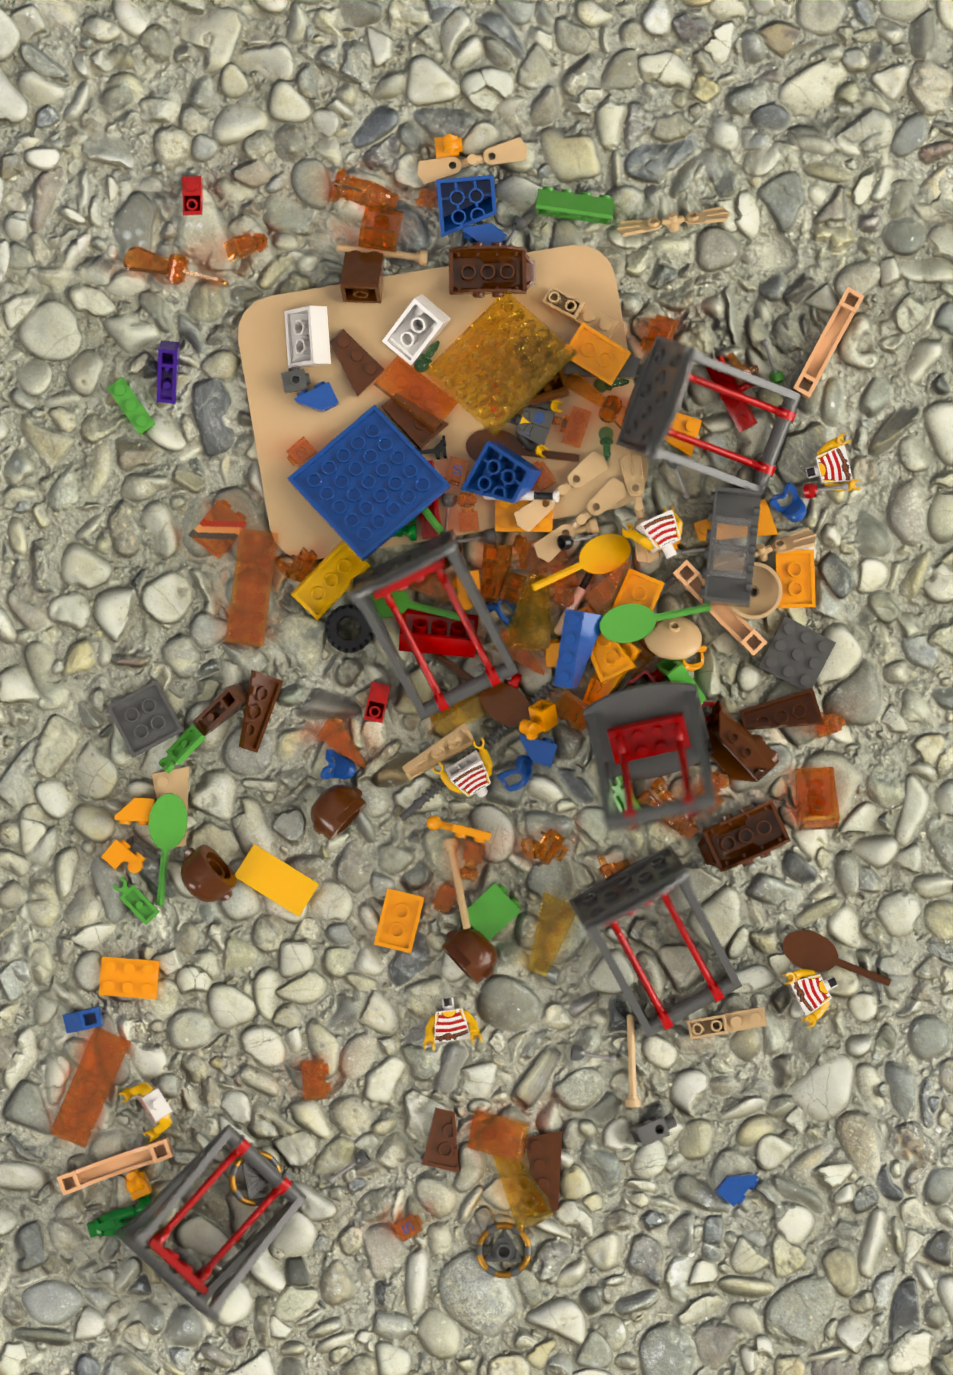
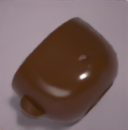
M340 784L325 790L311 807L310 816L314 830L318 834H323L329 840H333L341 834L367 805L361 797L362 791L356 787L350 788Z
M202 845L196 849L188 848L184 853L181 879L187 890L195 898L203 902H215L217 900L227 901L232 897V890L237 884V878L232 869L214 849L208 845Z
M474 928L448 932L447 940L441 947L453 962L475 984L480 983L484 978H490L497 963V952L489 940Z

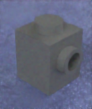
M292 367L288 369V372L281 373L285 394L308 390L307 385L311 384L309 373H305L304 369H300V367Z

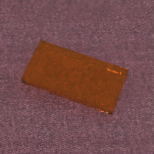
M398 355L374 383L377 388L433 432H435L458 403Z

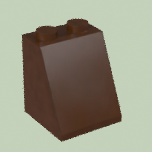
M357 250L345 252L340 281L343 302L382 303L385 265L383 253L377 251L363 253Z

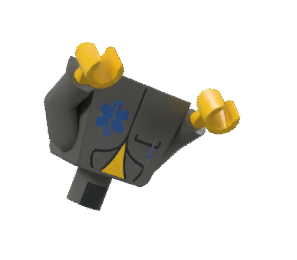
M559 400L535 406L529 404L528 407H524L522 415L511 411L507 421L518 426L516 434L522 446L543 459L545 456L542 455V451H549L544 444L555 412L562 413L563 411L557 409L559 404H564Z

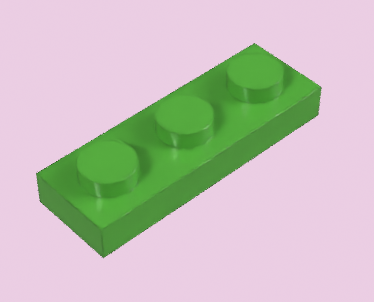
M123 377L107 387L139 435H142L156 425Z

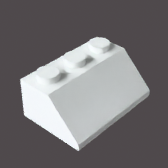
M305 306L284 311L288 368L317 367L331 364L327 307Z

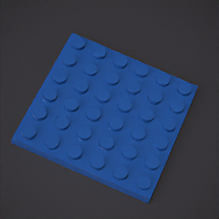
M373 405L287 478L362 561L366 560L450 488V484L376 405Z

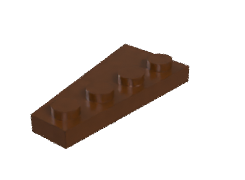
M813 687L739 710L744 728L747 730L824 724Z

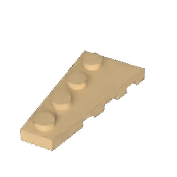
M466 723L402 766L408 779L411 780L430 770L433 766L439 765L438 761L444 762L474 746V738Z
M190 766L174 769L170 773L165 771L151 774L156 799L164 794L173 793L181 798L188 813ZM187 828L183 839L176 847L187 845Z

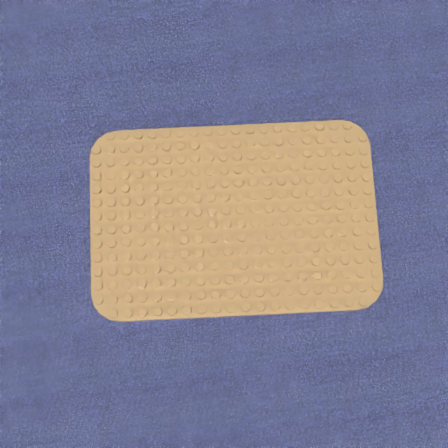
M568 245L527 252L526 254L535 261L536 284L527 289V294H504V297L494 298L492 294H484L483 298H473V295H450L449 266L383 277L382 303L343 302L340 284L272 295L255 301L244 312L238 325V343L269 527L275 543L286 554L299 560L324 559L342 541L341 537L295 489L287 478L373 405H376L394 426L410 440L381 408L395 394L400 395L420 409L433 414L434 417L449 424L421 449H433L443 440L442 436L445 435L447 458L444 459L443 451L440 452L439 460L436 458V452L422 455L427 461H434V468L450 484V488L443 494L458 495L456 504L450 508L448 531L453 529L456 536L483 532L491 528L495 529V500H485L482 495L461 490L476 462L468 455L466 442L472 434L484 429H499L509 432L515 437L518 436L516 434L518 426L507 422L510 412L522 415L524 407H528L530 402L516 356L514 340L550 331L564 371L568 359L563 357L562 354L580 325L542 303L551 285L618 321L619 325L610 340L628 350L616 276L607 258L600 251L587 245ZM423 294L450 317L451 320L414 364L410 366L382 340L413 299ZM305 306H326L329 343L344 329L384 368V371L357 397L330 344L331 364L300 369H304L305 373H309L311 384L307 385V391L315 389L314 385L319 382H329L340 405L322 413L297 404L294 398L298 397L297 393L301 391L285 394L281 373L289 371L284 311ZM487 375L491 376L502 394L498 396L497 400L507 412L503 416L498 411L501 418L497 420L488 406L478 407V404L496 393L486 378ZM565 376L570 396L556 399L564 403L559 404L557 409L563 411L562 413L555 412L544 446L549 451L579 454V462L522 455V458L542 470L533 488L529 491L546 493L555 491L557 487L566 481L568 482L569 473L593 450L605 457L608 470L579 488L572 487L566 495L559 498L558 502H554L553 520L582 514L587 509L588 502L612 477L625 484L618 460L628 453L642 455L616 444L621 431L628 398L631 396L634 388L633 379L616 378L610 386L597 377ZM410 440V443H411L414 447L418 448V447ZM297 450H300V451H301V452H298V455H299L300 457H298L297 454H296V451H297ZM642 455L645 486L648 464L646 456ZM574 476L573 481L578 483L579 478ZM634 485L632 487V490L637 492L639 490V486ZM628 494V496L608 510L628 505L633 501L634 497ZM441 495L438 497L441 526L444 528L447 507L442 503ZM596 503L593 504V510L597 511L599 509V505ZM418 514L416 522L407 524H416L417 541H410L405 535L402 537H392L378 549L424 542L433 538L422 539L420 514Z

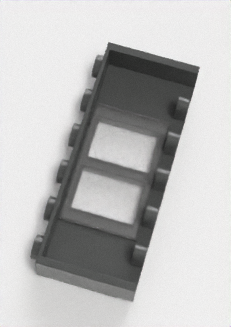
M717 486L715 487V492L711 491L710 503H714L713 511L709 510L708 522H712L711 529H707L706 541H710L709 548H705L704 560H708L707 567H703L702 578L706 579L705 586H701L700 597L704 598L703 603L750 607L762 491Z

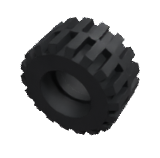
M345 604L331 611L326 619L325 635L329 643L339 651L345 653L357 652L368 645L372 638L373 631L363 612L356 605ZM344 618H354L360 624V633L353 640H345L338 633V624Z

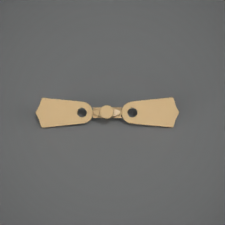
M521 137L487 148L483 154L477 156L470 154L467 158L460 160L457 157H446L419 161L417 175L425 185L458 173L461 170V165L463 168L473 167L476 164L484 163V161L489 165L526 161L528 147ZM490 153H493L496 157L495 159L490 160L488 158V155ZM452 162L455 163L456 168L451 169L449 167V164Z
M721 206L701 212H690L685 218L683 215L677 216V213L671 212L668 214V218H662L661 221L657 218L620 221L617 232L625 237L658 230L662 225L669 227L670 232H676L679 230V225L683 222L691 225L726 222L730 212Z
M593 450L569 473L568 482L566 481L556 488L555 491H559V498L566 495L572 487L579 488L608 470L605 457ZM574 476L579 478L578 483L573 481ZM535 499V501L516 511L513 515L516 519L517 527L530 532L553 509V500H546L548 507H544L542 499Z
M628 453L618 461L627 492L631 497H634V512L638 520L634 524V530H636V526L647 521L641 496L644 493L642 455ZM634 485L639 486V490L637 492L632 490V487ZM635 542L637 562L650 564L660 558L659 551L652 553Z
M612 477L588 502L587 509L582 514L578 515L569 525L563 524L533 544L537 557L549 563L561 551L557 544V538L562 535V530H568L569 535L573 538L574 531L585 524L592 515L598 516L628 496L625 484ZM595 503L599 505L597 511L592 508V505Z
M805 528L776 540L772 546H764L763 543H759L756 545L755 558L760 562H764L772 551L775 553H785L815 546L816 534L809 528ZM735 552L715 556L713 570L730 571L744 564L745 553Z

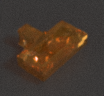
M573 406L570 416L565 415L564 419L554 416L552 424L561 427L560 432L564 433L561 443L580 448L591 411Z

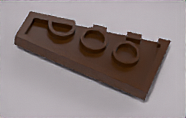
M251 669L239 747L255 753L258 752L283 684L282 680Z
M562 1130L524 1137L539 1214L558 1210Z

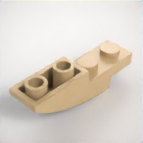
M552 285L542 303L575 323L581 325L583 322L611 339L619 325V322L595 310Z
M764 1006L687 1020L691 1040L768 1025Z

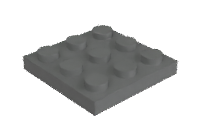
M784 616L758 667L801 690H806L814 686L836 642Z
M158 680L106 707L133 758L184 731Z

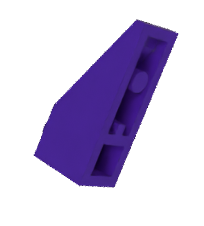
M163 340L160 342L158 348L156 402L176 404L180 342Z

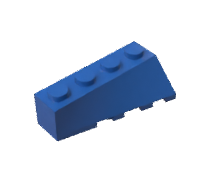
M565 609L554 686L577 690L588 659L593 652V647L600 635L599 625L604 615Z

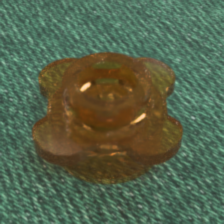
M420 188L418 199L415 201L416 205L432 209L434 207V198L437 197L436 192Z

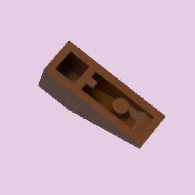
M241 683L229 686L193 720L194 724L206 736L246 705L248 692Z

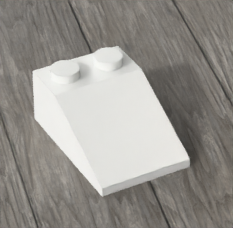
M421 294L413 299L382 342L412 366L441 333L451 318Z

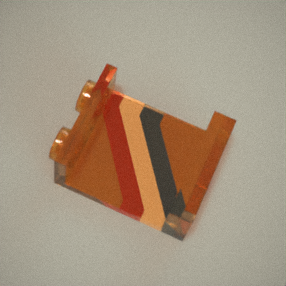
M216 499L214 506L195 530L192 529L188 534L219 560L248 525L245 521L247 517L239 511L234 513L230 509L232 505L224 499L222 501Z

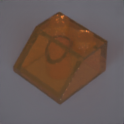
M366 205L360 227L358 246L396 252L404 212Z
M657 315L655 319L651 318L647 327L650 329L648 337L644 335L640 346L643 347L641 352L647 355L650 353L657 335L672 340L679 321Z
M566 689L555 703L557 717L561 720L566 718L570 721L568 725L578 732L579 729L583 731L587 727L583 710L589 705Z

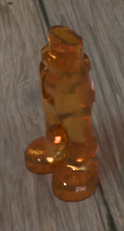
M339 167L335 183L349 185V187H354L364 192L360 193L334 185L330 202L336 203L340 198H345V200L370 208H383L384 206V209L388 207L395 210L399 198L398 194L391 193L392 190H388L378 183L356 178L355 176L350 177L344 168Z
M662 776L655 779L649 787L664 802L678 800L665 789V779ZM648 789L637 797V802L641 805L648 804L651 806L661 803ZM685 814L661 819L667 826L679 832L680 835H684L688 840L699 831L692 817L685 816Z

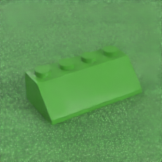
M543 187L538 189L535 214L611 225L614 199H611V196L608 195L594 197L592 193L588 192L573 194L572 190L562 189L559 192L554 191L552 187Z

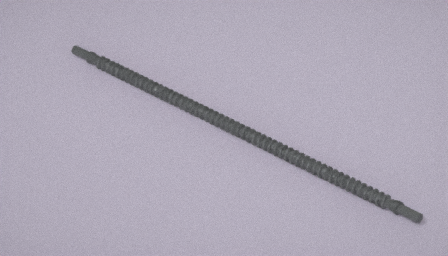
M673 575L664 581L665 585L659 597L677 581ZM551 678V682H547L546 687L542 686L543 689H539L538 694L534 693V697H530V705L540 699H546L547 695H551V691H555L554 679ZM501 724V727L497 726L496 731L493 730L492 734H488V738H484V749L488 750L489 746H493V742L497 743L496 740L501 739V735L505 736V732H509L510 726ZM471 749L472 752L477 750V752L479 753V749ZM438 778V782H434V786L430 785V789H426V793H421L422 796L415 799L413 804L399 815L403 821L409 818L416 810H420L424 803L430 802L429 799L434 798V794L438 795V791L443 790L442 787H447L440 778Z

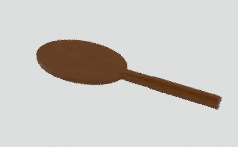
M499 429L480 430L472 434L466 442V451L474 461L478 459L487 440L498 441L519 456L541 458L537 454L523 448L518 438L513 434ZM542 451V455L548 459L579 462V454Z
M436 655V660L464 680L469 681L475 678L444 655ZM501 682L493 688L489 687L480 692V701L484 710L497 722L510 727H519L523 719L530 721L528 707L531 705L527 698L515 687Z
M798 930L789 933L783 940L782 946L785 955L792 963L802 969L823 972L830 970L836 965L887 986L891 982L890 978L839 959L835 946L818 933Z

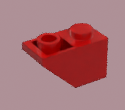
M201 176L182 177L183 216L203 214V179Z
M376 682L371 683L364 715L365 720L383 723L391 690L390 685Z

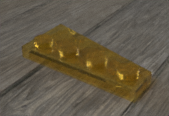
M543 892V900L528 970L546 978L576 913L571 904Z

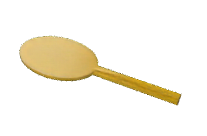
M618 534L597 536L582 548L578 563L531 584L532 590H539L581 569L597 575L615 571L628 559L631 551L630 543L626 538Z

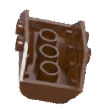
M475 242L472 243V246L449 249L450 295H473V298H483L484 294H492L494 298L504 297V294H527V289L536 284L535 261L526 254V248L503 245L502 242H493L490 246H484V243Z
M720 700L712 706L711 719L706 724L713 750L710 757L731 780L758 782L778 764L779 756L777 752L765 743L762 736L752 735L746 728L736 722Z
M772 799L752 808L749 805L739 809V814L734 816L732 813L721 817V822L703 829V836L698 846L706 864L719 868L720 872L741 864L745 867L754 863V858L759 856L761 859L772 855L770 851L790 842L791 840Z

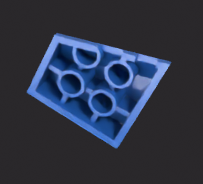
M494 175L436 180L441 238L497 214Z
M487 440L461 490L516 504L533 488L542 470L500 442Z

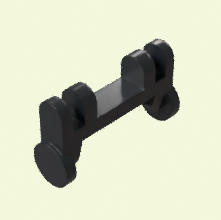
M445 435L442 436L443 440L433 449L419 450L416 448L421 454L436 452L437 460L440 459V452L443 451L444 459L447 458Z

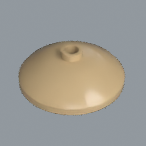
M754 562L752 589H755L757 594L751 595L750 607L729 606L734 613L750 620L762 619L773 613L780 604L783 593L782 583L778 574L771 567L763 563ZM744 564L738 566L732 572L743 573Z
M684 617L657 621L651 633L644 637V641L648 649L655 655L669 660H681L691 657L699 650L702 635L700 629L692 621Z

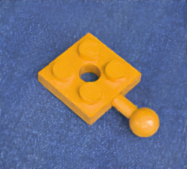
M436 815L430 816L426 822L427 827L433 831L441 828L455 832L456 837L466 839L467 836L474 837V841L484 844L485 840L490 841L491 832L444 822Z

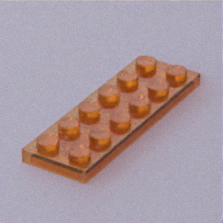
M240 528L226 643L264 647L278 533Z
M99 1027L94 1029L51 1128V1134L83 1148L86 1147L131 1041Z

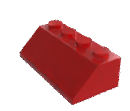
M409 608L402 613V617L421 653L475 658L476 649L461 621ZM466 614L477 634L479 615ZM400 630L398 651L412 652Z

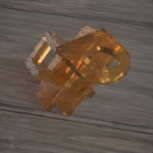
M304 547L298 556L292 554L291 557L294 559L292 564L285 562L280 556L275 557L276 565L287 579L290 578L298 582H302L312 572L310 571L311 568H316L319 564L315 561L318 556L314 550L308 552Z
M550 829L548 833L541 831L540 834L543 835V838L540 842L529 838L522 840L521 849L523 854L532 859L542 860L541 864L549 865L552 859L561 862L568 851L562 845L565 838L553 829ZM526 843L529 845V848H530V851H529V852H527V850H526V847H525V844H526Z

